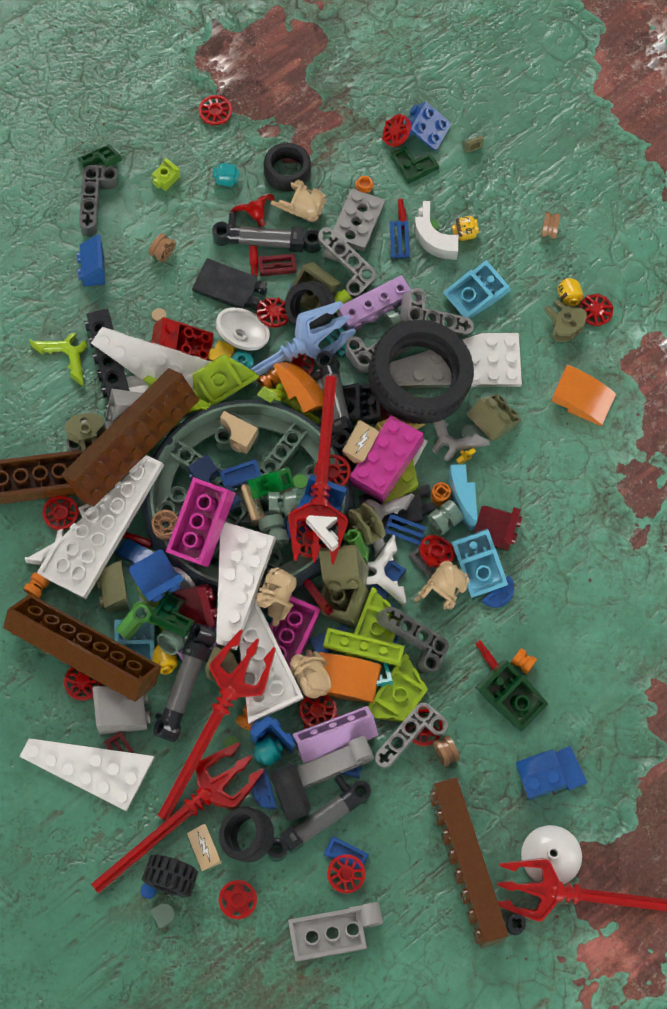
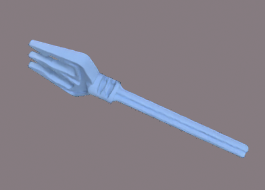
M338 301L299 314L296 321L295 338L292 339V343L287 342L286 347L281 345L279 352L255 365L251 370L260 376L274 368L276 363L291 362L293 356L298 358V353L301 355L306 354L314 359L322 351H329L333 355L346 343L348 338L356 333L355 329L340 333L337 341L323 349H320L318 344L334 329H339L349 319V316L345 315L335 318L331 323L310 330L309 323L325 313H335L343 303Z

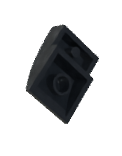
M360 383L342 386L349 419L353 426H356L358 421L370 425L386 420V410L375 399L370 384L361 385Z

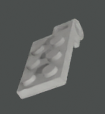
M351 188L333 231L351 248L364 252L385 205V200ZM358 208H365L367 211L360 212ZM358 221L361 225L355 226L352 222ZM347 235H352V236H354L355 238H354V239H347L346 236H347ZM329 239V241L331 242L330 247H332V245L334 244V242H332V241ZM338 245L335 247L336 253L343 254L345 252L343 246ZM325 249L323 257L339 262Z
M368 903L349 907V909L289 919L288 924L295 962L367 949L363 928L383 924L380 903ZM350 924H355L358 927L359 932L356 935L348 934L347 927ZM335 928L338 931V937L335 939L328 938L326 935L327 930ZM311 931L318 935V940L314 943H310L306 939L307 933Z

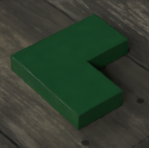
M107 144L78 157L77 160L83 169L100 162L107 168L122 161V158L110 144Z
M406 146L390 153L391 159L408 184L439 169V165L431 152L417 159L413 158Z
M169 592L163 597L149 619L150 622L184 638L194 624V620L179 614L185 600Z

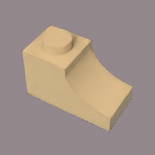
M224 411L220 416V423L231 435L229 438L231 448L236 452L247 454L258 436V428Z

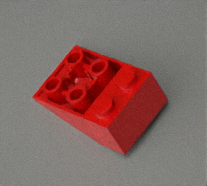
M163 317L154 324L151 343L209 361L208 354L212 348L213 333Z

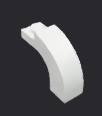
M423 201L422 208L418 209V217H415L414 231L418 242L427 252L436 257L457 260L459 235H447L436 231L430 222V201Z

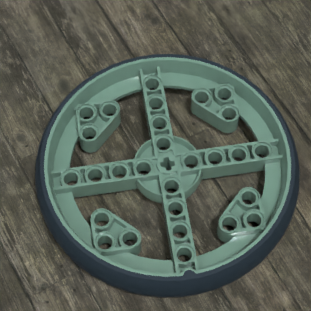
M235 400L210 406L207 410L203 409L176 426L159 445L152 457L164 464L142 503L144 523L153 547L156 551L163 550L171 565L187 573L194 581L195 586L209 583L217 598L219 568L212 564L220 553V537L218 540L219 545L215 548L209 567L167 553L166 549L170 539L165 541L156 537L153 533L152 519L161 510H171L179 517L187 492L181 486H176L172 489L171 487L179 467L188 472V466L203 457L193 450L197 445L215 435V444L218 449L224 451L232 450L229 439L231 435L220 423V416L224 411L257 428L283 435L259 467L261 475L269 473L266 471L269 467L274 468L275 471L285 468L300 447L310 455L316 464L318 462L321 427L302 413L289 407L261 400ZM258 430V436H257V438L255 439V441H254V443L252 444V446L256 445V444L258 443V441H259V430ZM221 437L228 438V440L225 442H222L219 439ZM331 438L330 455L334 454L343 457L341 451L333 445ZM289 439H296L297 442H296V443H289L288 440H289ZM284 453L286 456L279 458L277 454ZM185 455L190 456L189 460H182L181 458ZM330 458V464H335L334 458ZM337 459V465L343 464L342 461ZM215 464V466L218 468V474H219V472L222 471L223 469L220 468L219 466H217V465ZM315 465L306 467L304 476L307 478V481L309 479L308 475L314 473ZM346 467L340 469V471L347 470ZM347 474L341 476L346 479ZM339 478L336 479L338 484L342 483V481ZM350 478L347 484L343 486L347 488L339 511L347 519L348 511L354 508L353 485ZM222 479L211 481V484L224 488ZM241 486L236 487L235 493L240 498L241 506L230 512L225 522L240 527H253L241 493ZM267 494L260 497L259 500L262 507L269 509ZM177 495L183 496L181 500L174 499ZM269 510L264 513L265 517L269 516ZM236 511L242 513L239 517H235L232 514ZM281 514L283 519L285 520V524V522L288 521V517H285L284 514ZM348 519V524H347V528H346L345 534H346V533L349 531V529H350L349 519ZM167 523V524H165V525H162V526H163L164 528H167V527H169V523ZM333 525L328 531L332 530L337 535L338 526ZM319 540V544L324 546V542ZM308 547V554H311V547ZM272 550L270 558H276L278 562L275 564L268 562L264 572L267 575L270 569L276 567L288 572L296 578L297 584L294 589L296 591L304 586L302 582L307 578L312 581L321 574L320 557L318 555L316 562L313 563L312 557L299 555L297 561L293 559L287 564L282 565L281 553L277 550ZM266 578L261 580L259 588H262Z

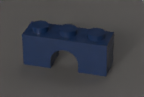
M208 455L203 456L188 466L187 477L190 482H192L194 477L211 483L213 479L219 476L218 468ZM230 485L224 487L225 489L235 493V491L232 489ZM235 494L229 513L241 506L240 498L237 494Z

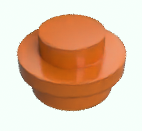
M361 176L357 179L355 186L358 191L369 193L372 191L374 184L370 177Z

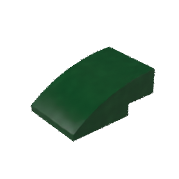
M501 660L475 687L503 717L520 731H523L548 705V702L526 677L520 675L508 660Z

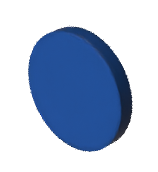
M147 884L142 885L141 895L144 898L151 899L156 895L157 889Z

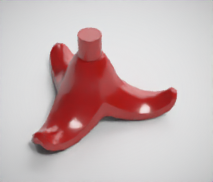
M266 194L259 197L256 201H250L248 204H239L233 207L230 213L245 211L257 221L260 228L266 225L263 219L265 202L267 200L274 201L275 196L273 194Z

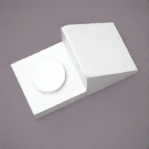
M308 516L306 523L333 552L338 547L337 540L339 539L332 530L328 531V529L337 522V517Z

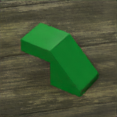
M289 467L248 480L253 499L265 496L268 492H280L294 486Z

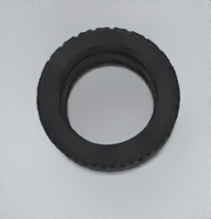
M284 142L276 144L268 150L264 158V176L273 188L284 192L294 191L291 187V182L294 183L296 180H300L305 185L311 174V160L309 154L302 146L296 143ZM290 158L299 162L302 169L294 175L285 176L277 173L272 166L280 159Z
M314 281L301 282L292 287L288 292L285 300V313L293 326L296 327L297 316L301 314L300 300L308 290H311L318 296L321 307L335 303L333 294L324 284ZM325 313L313 322H310V330L329 324L334 313Z
M288 764L273 770L271 778L286 819L293 821L308 815L311 808L296 767Z
M247 806L237 807L225 816L220 825V846L225 854L232 859L247 863L258 861L268 853L273 844V823L261 810ZM252 818L256 827V835L252 844L242 851L237 842L238 831L246 820Z

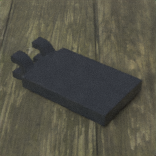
M207 258L192 287V291L235 308L244 309L247 306L257 311L260 298L254 297L252 294L255 291L265 296L267 283L257 282V276Z
M429 485L422 486L406 494L407 496L412 493L415 496L410 501L411 503H409L407 510L401 509L398 514L394 512L390 514L414 523L423 522V516H427L435 510L433 502L422 505L421 498L430 497ZM368 494L359 496L360 506L366 503L365 501L368 499L383 504V502ZM389 514L385 515L382 519L384 528L387 523ZM395 519L391 521L400 526L408 525Z

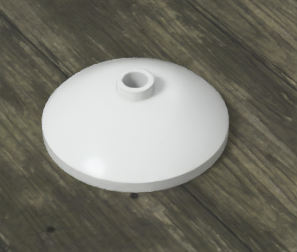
M227 308L217 316L216 329L220 336L231 346L250 351L261 349L267 344L270 337L269 329L259 321L257 315L242 308Z
M548 825L535 829L527 836L521 849V860L548 859L559 881L566 884L578 873L582 863V852L577 839L569 831L558 826ZM551 850L556 851V857L550 855ZM523 867L532 880L535 882L542 880L541 868Z

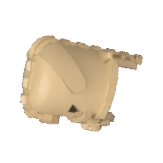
M296 180L294 183L291 182V187L296 191L291 203L283 200L271 202V205L283 209L292 215L294 214L309 222H315L324 208L326 196L318 189L313 188V190H309L308 186H305L302 181Z
M444 561L418 593V596L415 597L414 602L417 603L420 598H425L433 589L446 599L442 608L444 610L447 608L451 610L456 605L455 600L458 598L456 595L459 592H465L469 583L468 575L463 573L461 569H458L456 565H453L452 562Z
M277 567L269 570L262 588H259L261 592L256 594L257 606L268 607V615L273 618V626L276 627L279 621L284 620L291 607L294 606L289 600L297 584L295 577Z
M306 650V656L297 654L290 662V671L293 677L296 678L300 690L305 696L310 698L327 695L331 688V679L324 668L328 663L317 651L312 653L311 650Z

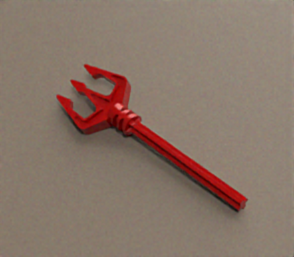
M333 375L325 376L316 483L311 486L313 492L310 494L313 499L310 500V503L291 511L288 516L294 561H297L301 550V545L296 541L298 522L306 521L308 516L337 517V522L334 525L338 526L337 537L339 540H337L338 547L333 552L330 550L332 565L335 563L348 524L347 517L329 505L327 500L330 498L328 493L331 491L327 481L337 377H333ZM312 530L313 544L311 545L313 563H315L320 551V538Z
M242 629L235 634L209 665V669L220 687L219 692L222 695L221 697L216 696L218 703H212L213 712L157 815L164 820L170 818L223 717L230 714L228 707H234L231 703L232 700L237 701L238 697L261 696L265 693L276 652L275 647L263 659L266 667L257 685L247 684L245 677L251 658L256 655L259 644L258 638L247 648L246 656L231 674L222 668V663L230 649L239 646L243 634Z
M240 742L200 760L196 767L197 795L191 794L192 799H185L181 809L91 883L98 894L192 815H199L197 810L203 811V805L209 806L212 804L229 810L240 807L264 774V769L249 775V783L234 796L228 795L224 790L238 772L245 770L252 760V756L250 755L237 761L233 768L214 778L210 777L208 769L220 759L232 757L240 747Z
M546 858L499 863L500 867L514 872L519 867L541 868L542 880L540 882L515 883L511 880L496 883L497 886L509 891L520 890L538 896L540 900L536 909L514 907L510 900L498 901L499 907L535 921H543L556 906L557 902H562L563 899H565L566 903L572 900L573 904H577L579 901L667 911V899L583 889L576 883L573 887H571L570 883L564 886L563 882L559 881L551 862Z

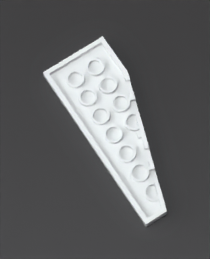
M481 333L462 339L467 345L474 363V378L471 387H521L519 333ZM432 350L390 363L391 375L401 388L450 387L452 381L451 371L444 359Z
M147 455L144 456L122 481H119L94 507L89 508L79 522L69 527L70 530L64 536L61 535L55 541L37 573L56 585L87 599L164 464Z

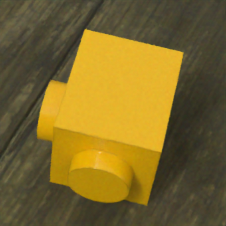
M218 340L215 348H211L208 359L213 361L223 354L231 357L236 352V348Z

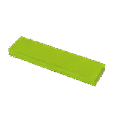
M332 628L327 629L323 645L325 649L396 666L401 664L405 647Z

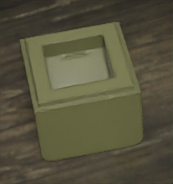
M476 136L461 142L465 152L469 153L482 148L484 137Z

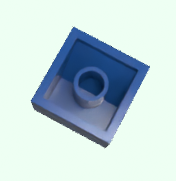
M95 235L80 244V252H77V261L81 263V268H78L79 280L82 279L83 286L105 285L102 241L100 235Z
M553 749L516 762L529 801L567 787Z

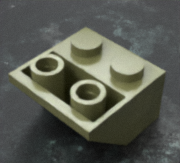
M498 394L481 398L467 413L469 418L491 441L500 439L522 421L518 417V413L506 404V400Z

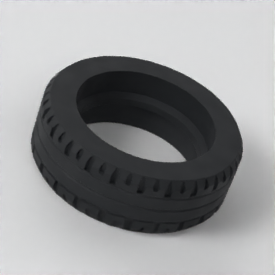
M408 320L401 322V324H396L381 336L369 362L368 380L375 399L394 417L414 424L435 423L451 416L463 403L473 383L474 363L467 345L448 327L430 320ZM419 346L430 349L440 355L447 363L452 374V381L448 390L443 395L433 398L414 396L403 390L393 379L389 368L391 358L395 352L405 347Z

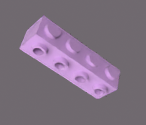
M401 275L343 304L337 310V316L348 315L349 319L343 326L346 330L355 329L357 331L368 322L373 323L380 316L401 306L403 295L411 289Z
M366 706L292 735L295 739L298 754L304 764L349 746L348 743L358 737L365 736L367 740H370L372 737L378 736L374 717Z

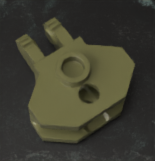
M557 299L553 301V304L559 311L558 313L550 306L544 308L554 326L552 338L556 342H569L583 331L587 313L582 308L565 307Z
M93 412L74 415L65 424L68 439L78 443L82 453L87 449L85 446L91 445L106 431L103 417Z
M363 503L360 508L348 511L347 516L350 530L356 529V531L360 532L365 544L369 545L385 536L383 523L371 506Z

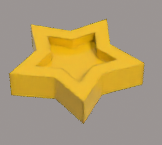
M474 448L465 452L462 450L460 452L462 455L456 459L460 465L464 464L472 458L476 450Z

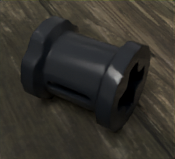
M520 914L510 916L506 922L507 932L514 936L522 933L526 927L525 918ZM518 921L520 924L514 929L512 927L513 922Z

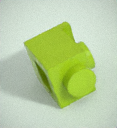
M167 158L152 173L153 184L157 188H162L165 192L180 178V169Z

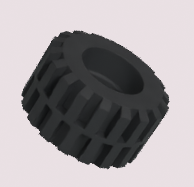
M154 854L149 857L142 881L159 891L179 897H190L199 871L192 865L178 859Z

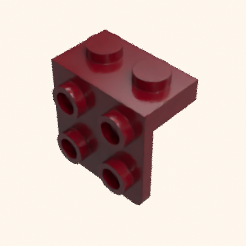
M485 505L482 506L474 533L488 529L494 547L508 551L510 545H514L517 538V533H514L516 527H520L523 516H519L521 509L513 507L512 513Z
M209 583L177 590L172 593L185 600L179 614L194 620V624H207V627L216 625L217 607L214 604V591L210 588Z

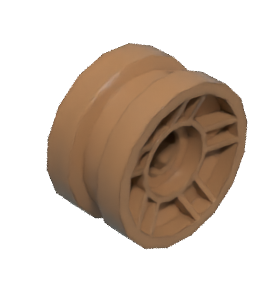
M545 212L541 237L551 236V238L556 239L560 221L559 213L553 215L550 212Z
M161 233L154 239L148 252L162 263L173 253L176 242L168 239L167 235Z
M171 510L157 512L152 519L153 533L156 537L165 541L170 539L178 516ZM169 523V527H167V528H164V527L162 526V525H165V524Z
M449 735L444 736L442 740L437 739L433 741L435 752L439 755V760L443 766L447 767L450 765V762L460 760L458 750Z

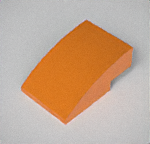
M292 362L274 364L289 399L297 398L303 413L318 411L323 408L324 392L307 372Z
M567 364L551 401L568 408L567 412L602 426L616 393L594 377Z
M319 652L328 663L324 667L331 679V688L327 693L328 696L341 700L374 703L377 689L376 683L379 680L381 664L343 655Z

